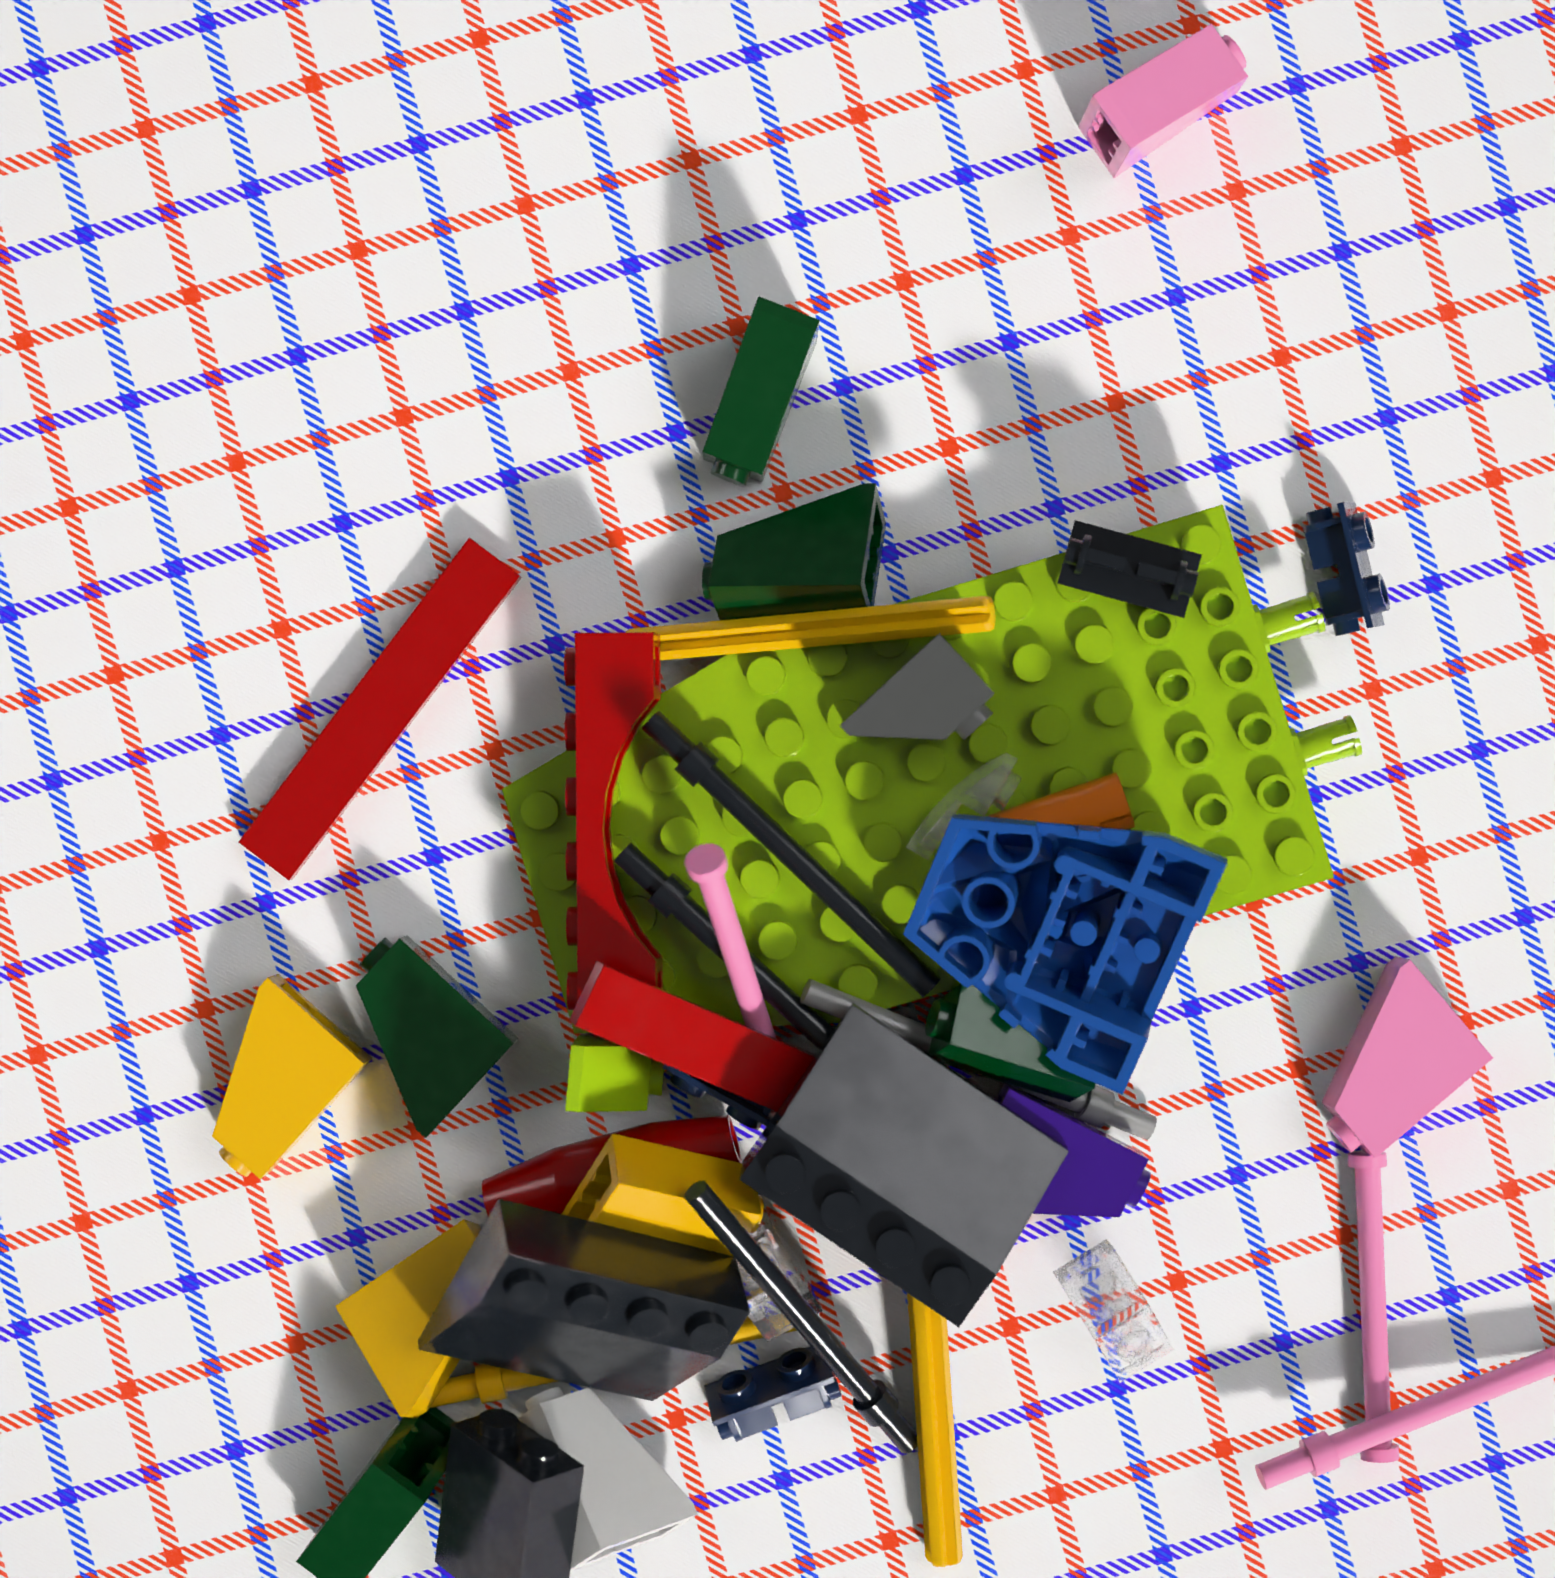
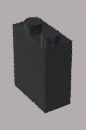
M503 1408L488 1409L481 1412L478 1416L452 1423L435 1562L455 1578H569L584 1465L561 1450L555 1442L544 1438L521 1422L515 1414Z

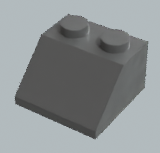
M938 634L848 717L840 727L849 736L946 740L956 731L965 740L993 714L985 703L994 695V692L949 643Z

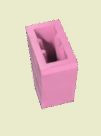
M1210 24L1095 93L1078 128L1112 177L1116 178L1238 93L1248 78L1247 73L1244 71L1247 65L1245 57L1239 46L1230 36L1224 35L1221 37L1214 26Z
M1395 956L1385 965L1321 1102L1333 1116L1326 1123V1126L1350 1153L1359 1147L1362 1151L1377 1158L1493 1059L1491 1054L1410 959Z

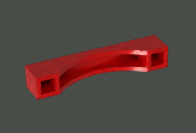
M654 632L575 633V647H566L565 684L566 686H575V712H567L565 716V746L567 751H576V777H567L565 784L567 816H576V842L567 843L565 856L567 880L577 881V907H568L566 914L568 946H577V972H568L566 999L569 1011L574 1010L596 961L663 989V956L644 934L625 900L614 864L611 836L614 790L624 756L639 727L661 700L660 635Z

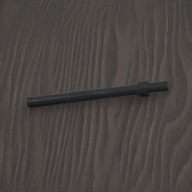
M660 711L656 712L642 727V730L678 764L674 770L692 787L697 784L702 786L922 997H925L937 985L941 978L716 765L720 759L702 742L695 745Z
M630 843L617 856L614 862L651 895L648 902L665 918L672 914L724 962L708 912L688 895L692 889L674 872L668 877L635 845ZM749 951L763 998L820 1050L835 1028L812 1007L800 1003L801 997Z
M698 1181L691 1185L685 1193V1200L854 1397L853 1406L870 1426H879L901 1453H910L918 1446L917 1431L898 1410L899 1401L883 1381L873 1380L711 1187L705 1181Z

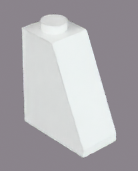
M554 1387L531 1397L525 1402L528 1411L518 1419L544 1438L555 1442L561 1450L584 1465L570 1570L661 1538L698 1515L691 1499L590 1388L564 1395L561 1387Z

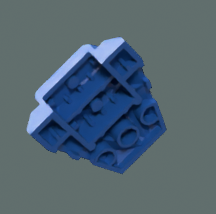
M953 814L903 935L964 987L968 988L973 985L1000 1008L998 1015L1013 1028L1019 1024L1048 1048L1046 1056L1061 1069L1123 1095L1148 1040L1155 1012L1196 922L1201 923L1226 868L1228 859L1163 832Z

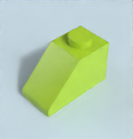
M579 1035L571 1044L565 1111H647L650 1095L662 1096L665 1071L662 1067L664 1064L600 1036Z

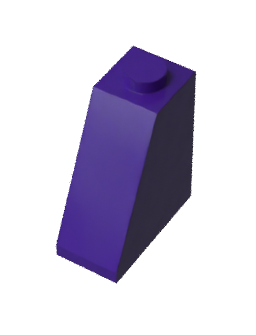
M1003 1084L996 1100L1069 1150L1032 1214L1120 1217L1126 1204L1132 1207L1138 1204L1151 1177V1172L1144 1169L1149 1159L1140 1150L1019 1089Z

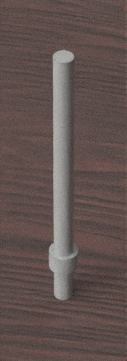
M809 979L805 984L800 1003L842 1019L851 1004L854 1003L929 1054L932 1037L926 1036L925 1024L815 980ZM1001 1082L1072 1110L1076 1119L1097 1128H1102L1107 1124L1148 1140L1156 1127V1116L1116 1101L1113 1092L1095 1086V1089L1077 1099L1067 1102Z

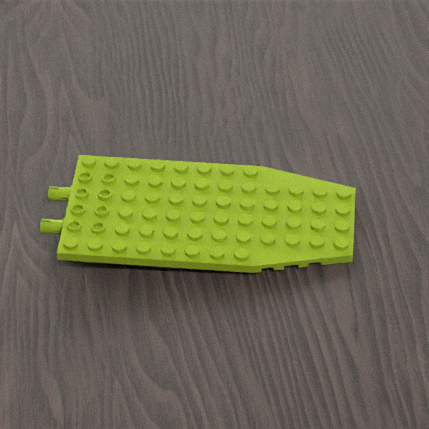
M1222 504L1126 533L1202 554L1197 570L1199 572L1193 596L1189 599L1184 618L1057 584L1066 552L895 603L903 604L989 596L992 598L996 615L995 628L993 630L942 636L994 692V695L985 703L993 714L965 740L956 731L946 740L849 736L840 727L848 717L936 636L728 654L661 693V700L639 727L624 756L614 790L611 819L613 855L615 860L632 843L668 877L674 872L692 889L688 895L707 911L698 882L693 881L688 875L685 858L689 851L696 846L702 844L720 846L725 853L728 868L724 874L749 951L800 997L805 984L809 979H812L887 1009L952 990L961 984L903 935L953 814L987 817L991 814L1116 772L1135 825L1134 828L1128 830L1167 833L1228 859L1226 868L1204 914L1206 916L1334 878L1304 776L1308 775V768L1350 756L1362 755L1360 738H1352L1332 744V739L1358 732L1351 715L1297 733L1293 727L1289 728L1267 653L1271 652L1270 645L1316 632H1325L1323 614L1296 621L1294 618L1295 615L1320 608L1314 592L1260 610L1256 604H1252ZM660 711L695 745L702 742L720 759L716 765L941 978L925 997H922L702 786L697 784L692 787L674 770L678 764L642 730V727L656 712ZM567 750L502 789L566 1007L568 972H577V946H568L566 939L568 907H577V881L567 880L565 867L567 843L576 842V816H567L565 808L567 777H576V751ZM614 862L625 900L644 934L663 956V989L745 1025L725 963L672 914L665 918L648 902L651 895ZM764 999L772 1026L792 1025ZM813 1008L829 1024L839 1023L841 1020ZM568 1010L569 1017H571L573 1011ZM572 1024L574 1034L590 1033Z

